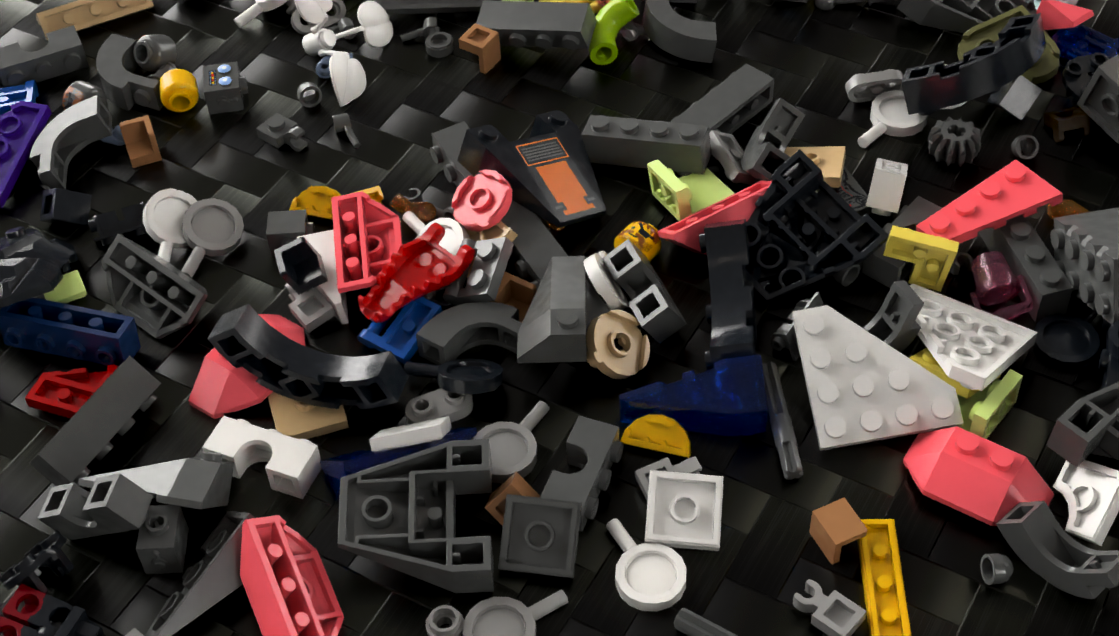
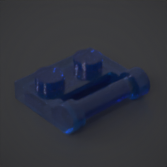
M1083 23L1074 28L1060 29L1051 37L1060 50V56L1069 60L1077 56L1093 55L1097 52L1105 54L1109 59L1119 54V38L1113 39L1083 25Z

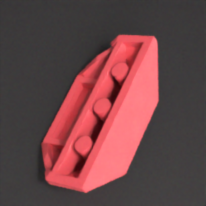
M761 180L657 231L660 238L689 251L707 256V253H701L699 234L704 233L706 224L746 219V222H748L756 209V201L760 196H764L772 182Z
M363 191L331 197L339 293L373 287L377 284L376 276L381 274L383 264L389 265L392 253H398L399 247L403 245L400 218L381 203L370 199V196Z
M258 314L275 330L306 347L305 330L303 327L280 315ZM214 347L204 357L188 401L192 407L213 419L223 417L224 413L237 412L262 403L273 391L257 383L258 377L247 371L244 367H234Z
M958 426L919 433L903 458L904 466L909 470L912 479L923 495L990 526H997L996 523L1020 502L1045 501L1049 507L1055 495L1026 456Z
M280 515L246 519L242 524L240 578L262 636H338L344 615L318 550L298 532L285 525L286 521Z

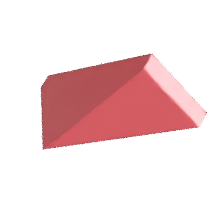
M1041 0L1036 14L1041 13L1044 30L1074 28L1094 16L1093 10L1056 0Z

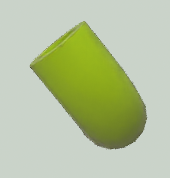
M610 0L596 15L597 22L588 49L590 59L595 64L607 65L617 58L618 48L615 41L617 34L623 26L639 15V10L633 0Z

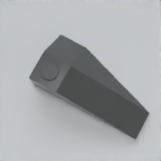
M585 256L551 258L518 331L517 363L587 362Z
M201 451L200 457L184 458L79 478L78 485L92 488L96 478L121 473L151 494L153 499H156V502L195 509L214 508L228 505L234 462L222 461L223 454Z
M227 511L201 546L200 551L205 554L202 560L193 567H188L182 576L184 579L182 584L185 587L181 593L177 591L168 598L145 636H172L243 585L240 578L242 524L246 519L255 518L252 514Z

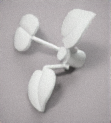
M294 0L301 17L307 23L316 25L310 29L312 33L303 37V48L310 56H331L329 70L333 88L340 107L345 106L364 92L367 81L365 71L357 59H350L348 52L332 50L336 40L363 31L365 41L369 46L374 48L383 47L393 37V25L390 17L380 4L375 1H366L359 6L357 11V17L361 26L334 34L333 31L322 28L328 20L326 12L332 9V0Z

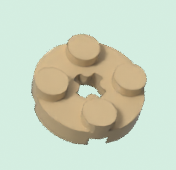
M616 309L594 318L586 334L587 362L593 368H598L603 374L613 379H626L642 370L647 365L650 357V342L647 334L642 336L640 329L637 327L640 325L637 318L626 311ZM616 338H618V344L623 346V350L619 351L614 344Z

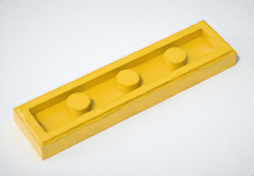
M861 519L867 528V534L865 537L858 539L857 543L869 636H911L894 519Z

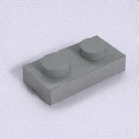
M711 130L709 132L711 152L723 166L725 176L736 184H755L757 179L741 167L744 151L732 134Z

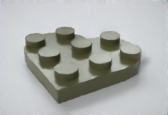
M1020 5L970 28L962 35V40L958 44L957 56L959 61L963 60L964 53L984 43L992 42L993 44L999 40L998 33L1007 25L1011 17L1031 14L1023 5ZM1045 30L1046 48L1044 53L1030 69L1022 74V76L1035 85L1044 83L1055 76L1060 65V50Z

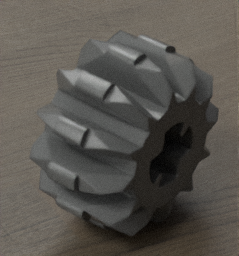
M948 117L946 122L938 120L936 125L931 128V132H929V155L935 156L936 162H946L947 167L950 164H956L959 167L963 163L972 164L973 159L981 149L980 129L973 127V122L971 121L963 122L962 118L953 120L951 117Z

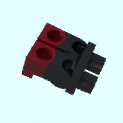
M22 583L3 608L2 613L4 617L0 616V632L3 633V636H105L102 627L89 620L85 609L78 606L73 607L62 600ZM24 600L25 605L22 608V610L18 612V606Z

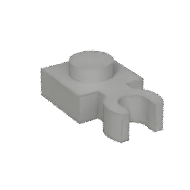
M810 579L806 581L804 591L813 597L804 598L797 592L793 597L794 607L801 612H812L811 624L828 636H851L866 619L867 611L836 590L827 597L823 594L821 586Z

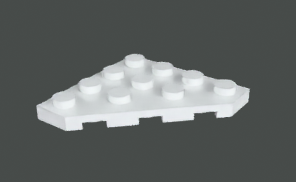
M914 283L910 285L924 302L915 320L921 327L917 335L949 378L958 381L967 389L983 391L1035 343L1038 332Z
M828 305L792 311V319L820 451L963 425L964 422L956 388Z

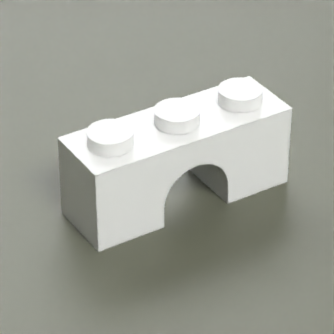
M226 416L221 418L202 447L205 452L223 454L222 461L234 462L232 477L239 479L250 465L257 462H268L265 469L271 489L300 499L304 498L323 467L318 445L311 441L296 439L284 435L275 429H264L252 425L246 420H236Z

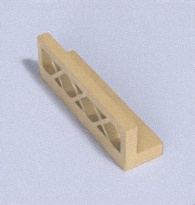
M77 0L36 14V18L48 41L46 33L73 25L76 31L84 30L152 8L154 5L152 0Z

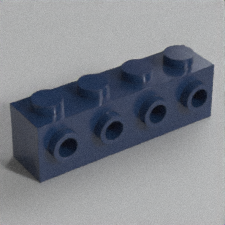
M33 297L0 309V330L5 345L105 366H120L129 356L134 358L141 348L134 317Z

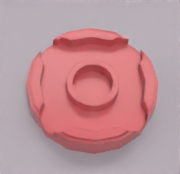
M485 169L479 171L481 174H477L474 177L472 175L468 176L454 193L452 198L453 216L467 230L479 232L490 229L508 213L512 203V188L509 182L494 170Z

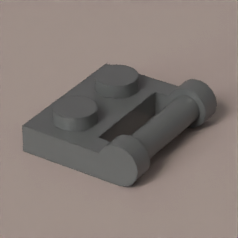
M507 237L481 241L463 239L460 247L466 244L475 249V260L465 288L463 287L471 263L458 279L445 288L442 296L444 301L453 305L495 301L514 243Z

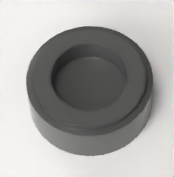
M446 32L430 34L425 39L426 52L436 58L450 55L454 50L453 37Z

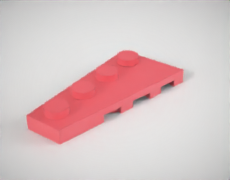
M1014 160L916 225V231L941 236L961 244L978 237L979 231L987 228L998 229L1005 226L1007 220L1019 215H1023L1024 218L1037 213V208L1046 204L1051 206L1063 202V193L1018 160Z

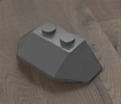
M117 234L101 261L103 270L106 271L107 286L113 308L125 316L134 317L135 323L159 340L190 325L208 296L206 289L163 258L120 234Z

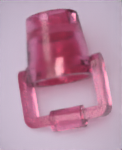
M987 252L973 260L971 267L976 285V293L972 292L970 295L975 308L982 310L980 303L989 306L1010 301L1019 294L1022 288L1026 301L999 309L992 314L1009 321L1020 317V314L1032 310L1034 304L1023 275H1014L1001 252Z

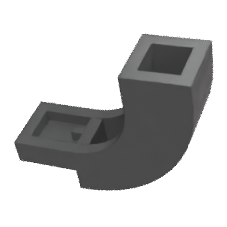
M646 0L642 23L647 36L654 44L662 50L682 59L712 63L717 43L715 22L685 18L672 9L669 0Z
M111 34L100 47L96 57V67L106 96L113 104L128 111L134 104L160 111L164 106L159 93L160 81L132 74L139 66L133 53L137 43L136 40Z
M98 95L78 102L64 110L47 124L35 140L30 152V159L38 168L37 172L40 181L44 185H48L50 189L60 188L66 190L67 169L75 154L86 145L112 135V115Z
M777 99L763 123L757 126L742 157V169L759 181H771L770 178L775 170L790 158V156L784 153L805 114L784 99Z
M905 280L894 281L880 310L863 329L902 353L921 329L915 320L924 302Z
M488 301L469 302L446 309L431 318L416 333L419 356L436 365H442L445 362L455 360L467 349L484 344L501 346L517 354V337L522 324L519 321V309L503 303Z
M1045 501L1020 502L996 523L1003 537L1017 556L1031 570L1056 588L1077 597L1095 599L1105 588L1119 586V550L1100 551L1080 544L1063 530Z

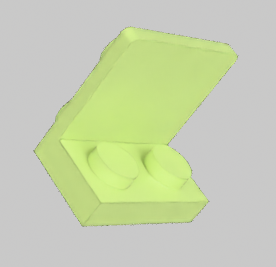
M658 159L647 163L652 195L678 221L735 194L708 168H706L704 174L692 173L677 178L671 168H667Z
M1010 369L1002 380L995 379L983 391H978L968 399L957 394L964 422L962 426L958 427L987 439L1016 403L1023 375Z

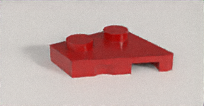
M107 365V371L88 373L87 368L72 369L68 372H44L26 395L25 400L29 407L71 418L119 366Z

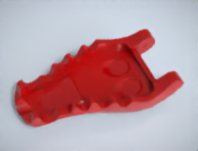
M437 222L431 224L421 236L401 245L398 253H392L389 265L383 264L381 274L376 276L377 284L371 287L370 292L366 296H358L360 311L367 319L375 323L386 322L403 306L458 279L472 262L475 256V249L465 244L459 248L455 256L439 245L445 235V229Z

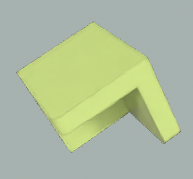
M78 270L63 274V279L54 290L44 293L46 300L64 304L87 295Z

